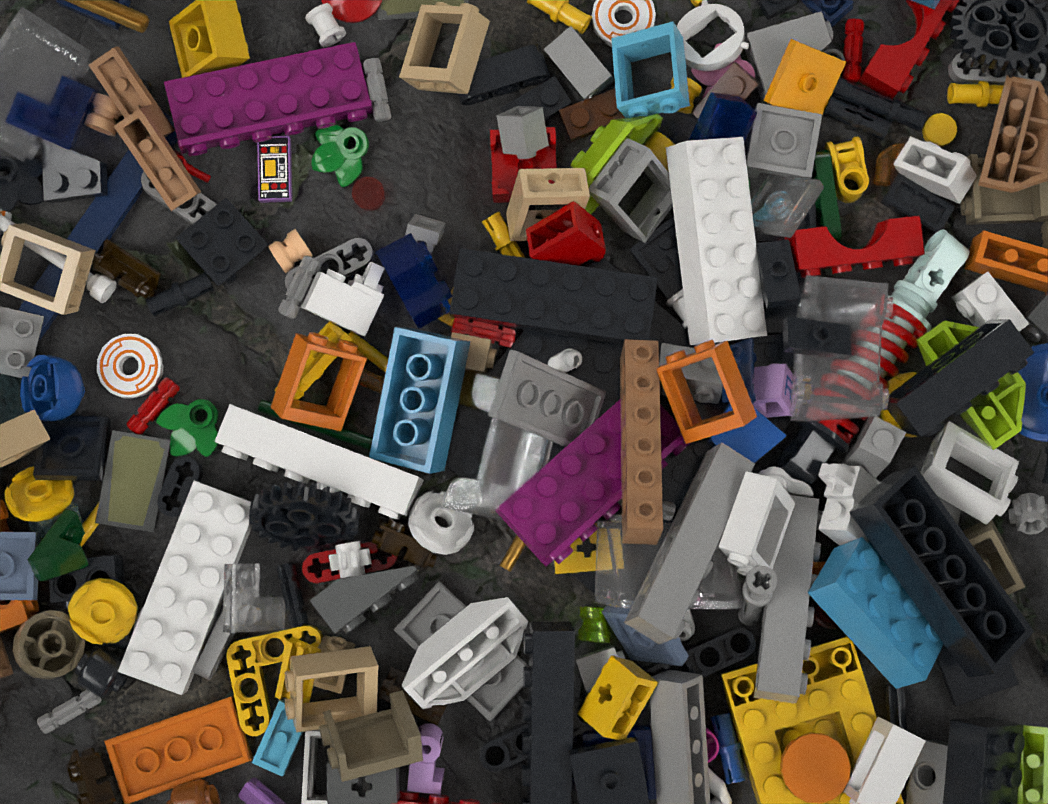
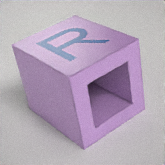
M773 363L768 366L754 368L753 383L756 401L753 403V406L766 418L789 416L794 413L798 381L786 364Z

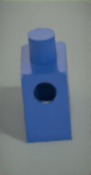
M730 402L723 413L733 411ZM755 409L757 417L745 426L708 437L706 441L712 447L722 442L755 463L782 441L786 435Z

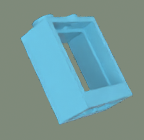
M673 21L611 38L617 108L625 118L674 113L680 108L690 106L684 40ZM671 52L674 88L634 98L631 62Z

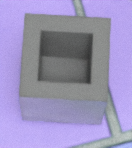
M516 106L496 115L503 154L517 155L518 159H527L536 156V151L549 146L543 107Z

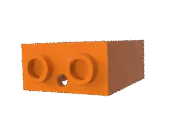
M309 332L308 336L296 333L271 408L281 419L341 431L367 360L357 350L358 345L339 339L338 343L330 342L326 336L315 332ZM310 350L343 358L326 406L294 399Z
M713 339L694 346L696 352L686 355L685 350H680L666 356L667 363L656 368L685 444L745 426L757 417L728 341L716 345ZM712 357L733 411L702 420L681 367Z

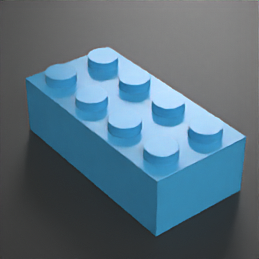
M394 328L369 458L429 474L445 470L471 341L414 328Z
M863 537L834 548L808 594L896 689L925 681L944 643L884 560Z

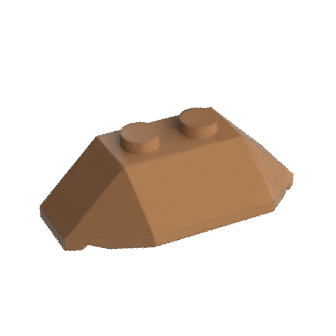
M1008 75L1006 76L978 186L1013 193L1048 181V96L1045 94V89L1040 81L1015 76L1009 78Z

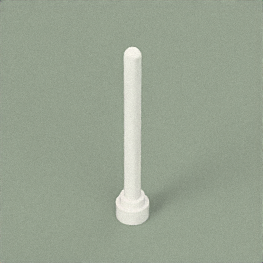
M0 214V229L5 232L9 225L15 223ZM25 240V246L63 270L66 256ZM89 272L86 289L90 291L91 297L100 303H104L113 294L117 282L104 274L100 275L97 273L94 275Z

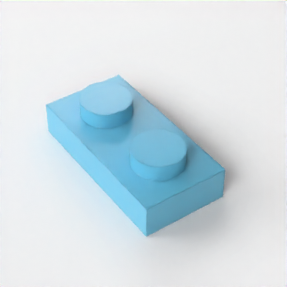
M282 699L279 700L252 761L253 764L280 776L285 774L303 733H296L293 719L287 720L285 701Z

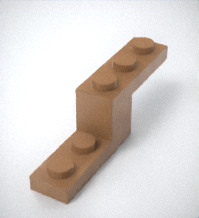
M119 46L112 48L90 63L89 67L125 118L114 125V128L169 209L172 211L201 192L165 139L166 136L175 131Z

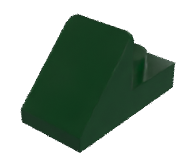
M65 509L27 559L37 580L45 581L88 566L87 558L82 547L79 545L85 531L77 512Z

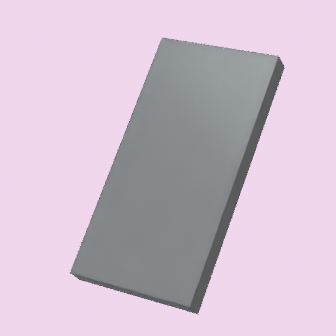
M510 350L488 416L567 447L598 419L606 391L523 353Z
M439 581L397 625L394 631L417 651L418 646L467 606ZM517 655L515 659L471 694L467 700L491 722L523 687V667L529 665Z

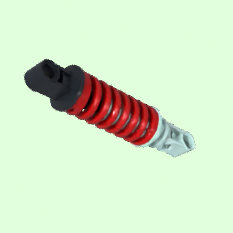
M939 230L928 240L924 247L925 255L919 256L905 278L897 281L894 286L895 291L891 296L885 294L878 295L870 314L861 322L862 331L854 332L851 337L852 356L848 360L839 359L833 362L831 366L833 374L824 375L821 381L823 388L815 389L811 395L813 403L803 405L799 413L794 415V421L801 428L776 461V467L783 469L791 478L811 485L818 477L822 463L827 461L834 450L841 453L848 452L853 435H857L859 432V427L849 420L850 417L853 415L862 421L868 419L869 412L859 405L861 401L870 406L878 405L879 398L874 394V391L877 389L886 392L889 389V383L884 379L885 375L897 377L899 374V369L894 365V362L906 363L909 360V355L904 350L905 346L912 349L917 348V338L931 330V325L926 320V317L929 313L934 312L937 307V299L946 289L957 270L965 263L970 253L969 249L946 230Z

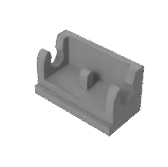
M572 26L544 48L545 52L585 100L598 95L615 81Z

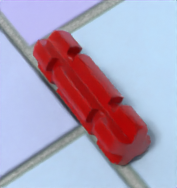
M850 18L845 24V34L847 36L844 39L843 56L846 64L842 71V78L849 82H858L861 78V66L859 65L862 62L863 37L861 35L864 33V21L858 18Z
M454 318L451 326V333L490 339L492 341L491 344L497 341L499 346L508 348L512 347L516 335L513 328L502 327V329H499L498 325L477 321L469 322L461 318Z
M164 378L157 386L159 388L158 391H153L137 410L139 413L137 415L133 414L126 425L135 434H143L149 427L147 423L149 421L153 422L169 403V397L173 398L179 391L180 387L170 378Z

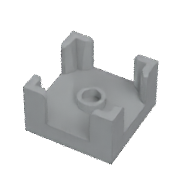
M757 103L751 117L750 128L752 130L746 155L748 177L757 178L760 172L790 177L789 184L805 187L812 177L822 114Z

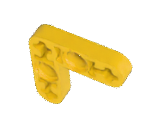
M304 625L241 639L229 646L226 657L241 729L247 735L259 736L265 733L272 718L262 666L282 662L286 642L289 640L287 634L290 633L293 637L300 639L304 637V631H308L309 636L316 637V642L311 645L318 648L323 635L317 627ZM272 638H278L284 644V651L279 657L270 656L266 650L267 642ZM243 645L244 650H250L251 656L246 658L247 669L254 666L255 672H247L238 676L237 670H242L244 667L242 660L235 658V653L240 650L239 646ZM245 678H252L258 684L257 694L253 697H247L241 691V683ZM261 699L262 705H256L255 710L257 716L264 717V722L259 724V729H256L254 724L249 725L248 719L253 716L252 707L250 706L245 709L243 703H252Z

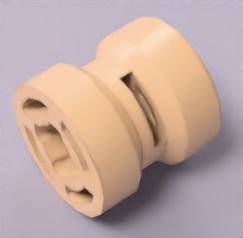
M96 93L92 102L94 106L93 111L95 112L87 115L84 124L95 131L115 137L117 133L114 125L117 124L115 120H118L123 115L110 96Z
M296 229L287 233L286 239L283 242L275 241L268 246L285 273L293 269L295 262H299L304 256H313Z

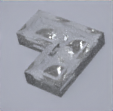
M224 564L223 632L285 630V603L283 597H259L260 564Z

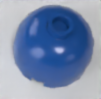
M50 355L34 357L27 365V367H32L29 376H23L21 380L20 397L24 411L30 412L35 409L41 421H57L69 417L76 411L85 393L80 372L76 366L64 358Z

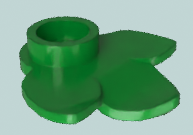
M337 124L317 130L315 135L322 145L313 154L312 169L323 173L335 171L341 187L344 188L351 185L360 176L363 169L362 157L369 148V140L366 133L355 127L343 129ZM351 138L356 140V146L353 149L348 147V141Z
M198 399L189 405L173 404L165 409L156 421L161 427L173 431L170 441V453L172 456L188 455L197 448L203 456L209 457L218 446V443L215 442L218 434L215 427L218 421V410L208 400ZM201 410H205L208 414L204 422H200L197 419V414Z

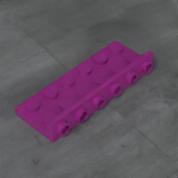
M356 42L164 82L177 134L178 146L181 153H188V156L205 154L208 152L207 148L220 146L221 149L235 148L240 145V141L252 139L253 142H264L270 140L273 134L285 132L287 136L296 135L304 132L305 127L316 125L318 129L334 126L336 124L335 121L347 118L349 122L361 121L368 117L367 114L372 113L373 108L372 101L369 99Z
M621 399L495 510L545 567L553 560L560 564L574 551L570 545L578 537L584 542L598 529L594 523L601 516L608 520L622 507L618 503L622 498ZM660 404L661 468L663 469L668 465L664 458L671 452L677 456L691 443L685 444L678 423Z

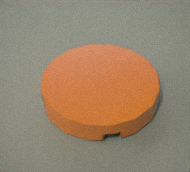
M810 732L799 736L787 744L781 756L780 772L785 785L794 796L805 802L821 804L835 799L844 791L850 778L851 765L847 752L838 741L825 734Z

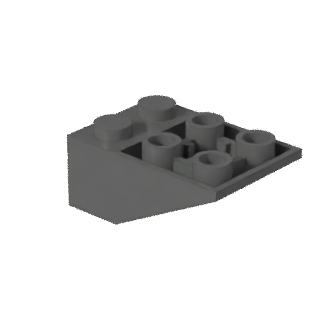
M419 565L337 579L312 598L310 602L334 633L344 630L347 634L366 620L363 616L366 611L371 609L374 613L390 602L392 597L389 594L393 590L398 588L401 592L417 581L419 578L415 573L421 568Z

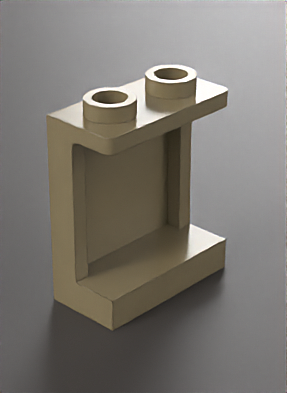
M970 154L967 157L971 161L970 165L977 177L960 203L961 214L966 216V225L1033 223L1048 220V181L1013 193L978 186L985 158H978L977 154Z
M403 690L390 693L391 709L337 723H334L330 710L323 712L325 725L319 726L323 746L330 745V748L327 749L331 770L338 769L342 782L423 761L421 734Z

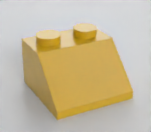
M195 0L169 21L182 78L237 67L250 59L236 0Z

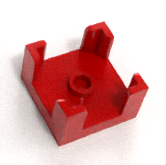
M546 127L549 146L536 151V156L527 159H518L517 155L503 154L499 129L490 130L492 195L494 203L510 202L519 169L557 168L555 127ZM548 180L550 184L555 183L553 180Z

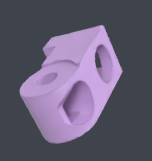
M423 724L418 727L421 734L423 761L409 765L407 791L441 795L445 768L436 767V759L441 753L444 739L443 732L434 724Z

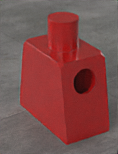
M574 201L526 229L529 253L532 259L579 266L588 260L600 261L605 255L606 248L599 220Z

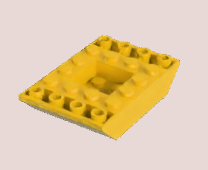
M848 636L811 647L809 660H803L802 673L808 674L805 695L800 694L795 704L754 698L758 663L721 674L727 706L732 715L731 718L738 742L742 746V755L757 804H817L805 802L794 796L785 785L780 772L781 756L787 744L806 733L825 734L838 741L847 752L851 773L875 724L877 716L854 643ZM842 792L835 799L821 804H849L851 798ZM901 794L896 804H904Z

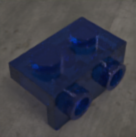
M711 92L688 141L743 137L745 141L757 116V111L740 97Z

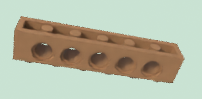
M625 339L620 356L622 544L657 545L663 531L659 376L656 368L659 367L658 341Z

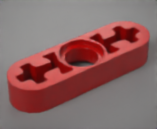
M371 542L361 544V550L368 547L370 554L379 552L376 544ZM336 549L309 555L304 560L302 566L305 578L313 583L340 579V573L333 575L334 571H331V569L323 570L322 577L318 578L317 573L310 572V566L315 565V559L319 558L320 563H329V555L336 554ZM394 555L388 557L387 564H382L380 559L371 560V568L366 569V565H364L365 574L393 567L398 557Z

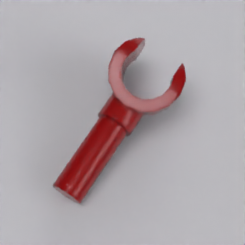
M173 150L177 157L181 159L189 174L206 183L209 182L210 175L187 163L180 151Z

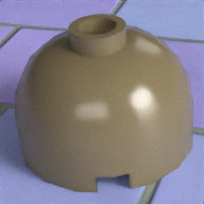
M49 610L33 615L20 626L14 636L12 650L15 661L23 672L34 678L54 679L66 675L77 667L84 655L85 640L72 629L69 615L64 612Z

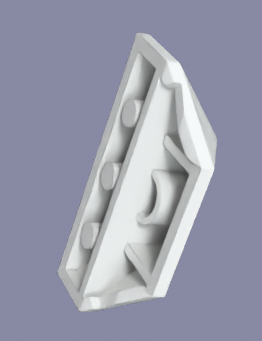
M508 597L470 603L418 646L402 687L422 709L431 708L432 705H445L464 701L516 658L528 620Z

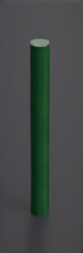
M262 399L258 412L281 419L271 408L272 402ZM281 419L366 450H371L373 438L346 428L336 431Z

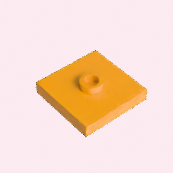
M790 39L763 101L778 107L823 115L846 61Z

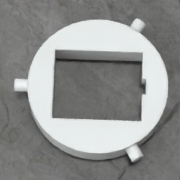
M703 0L701 2L702 6L692 9L682 17L677 28L684 40L686 65L700 71H714L724 68L735 61L743 49L749 48V43L745 42L743 22L734 10L720 4H708L707 0ZM719 16L724 22L729 24L735 34L702 58L686 40L696 35L708 23Z

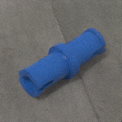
M731 712L710 717L715 737L719 743L718 754L721 757L726 784L747 780L739 751L742 749V746L736 739Z

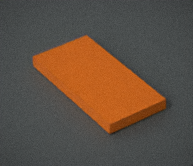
M233 696L104 741L124 804H130L175 788L177 785L201 779L254 759L246 734L241 729Z

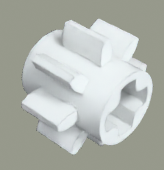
M360 541L335 545L336 554L329 555L331 571L339 570L340 579L364 575V565L372 564L369 548L361 550Z

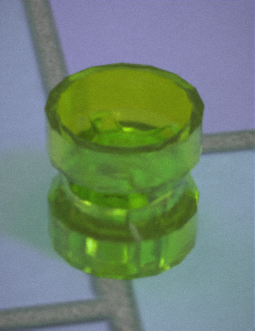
M580 606L579 616L584 621L578 629L577 640L610 643L611 632L608 630L607 620L602 613L604 608Z

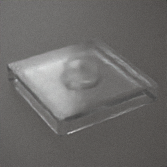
M768 175L751 200L755 233L791 238L824 189L821 181L817 179Z

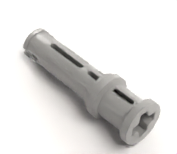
M756 566L747 574L746 582L742 588L744 599L738 611V618L745 625H753L754 621H758L763 606L771 601L773 592L777 587V576L769 567Z

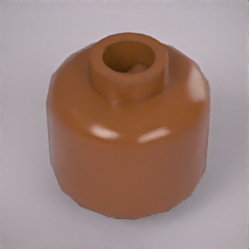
M197 779L173 788L167 804H220V798L213 784L209 785L207 781Z

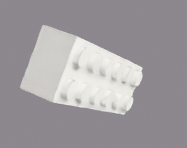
M743 137L684 141L666 147L690 345H698L712 339L716 343L767 336Z
M229 404L215 439L216 443L224 445L221 451L223 453L246 461L250 455L255 457L254 465L274 472H278L279 467L286 469L285 477L308 484L309 480L312 479L317 481V489L322 490L329 486L330 493L343 491L348 493L347 498H351L352 503L367 508L370 507L371 503L380 506L378 513L400 520L401 515L409 516V512L417 499L424 481L418 476Z
M197 481L193 482L118 672L180 695L188 691L194 676L195 666L207 643L253 524H249L251 501Z

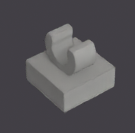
M414 214L407 225L405 236L411 237L409 249L414 250L418 240L425 241L427 244L426 254L430 255L435 245L441 239L446 223Z

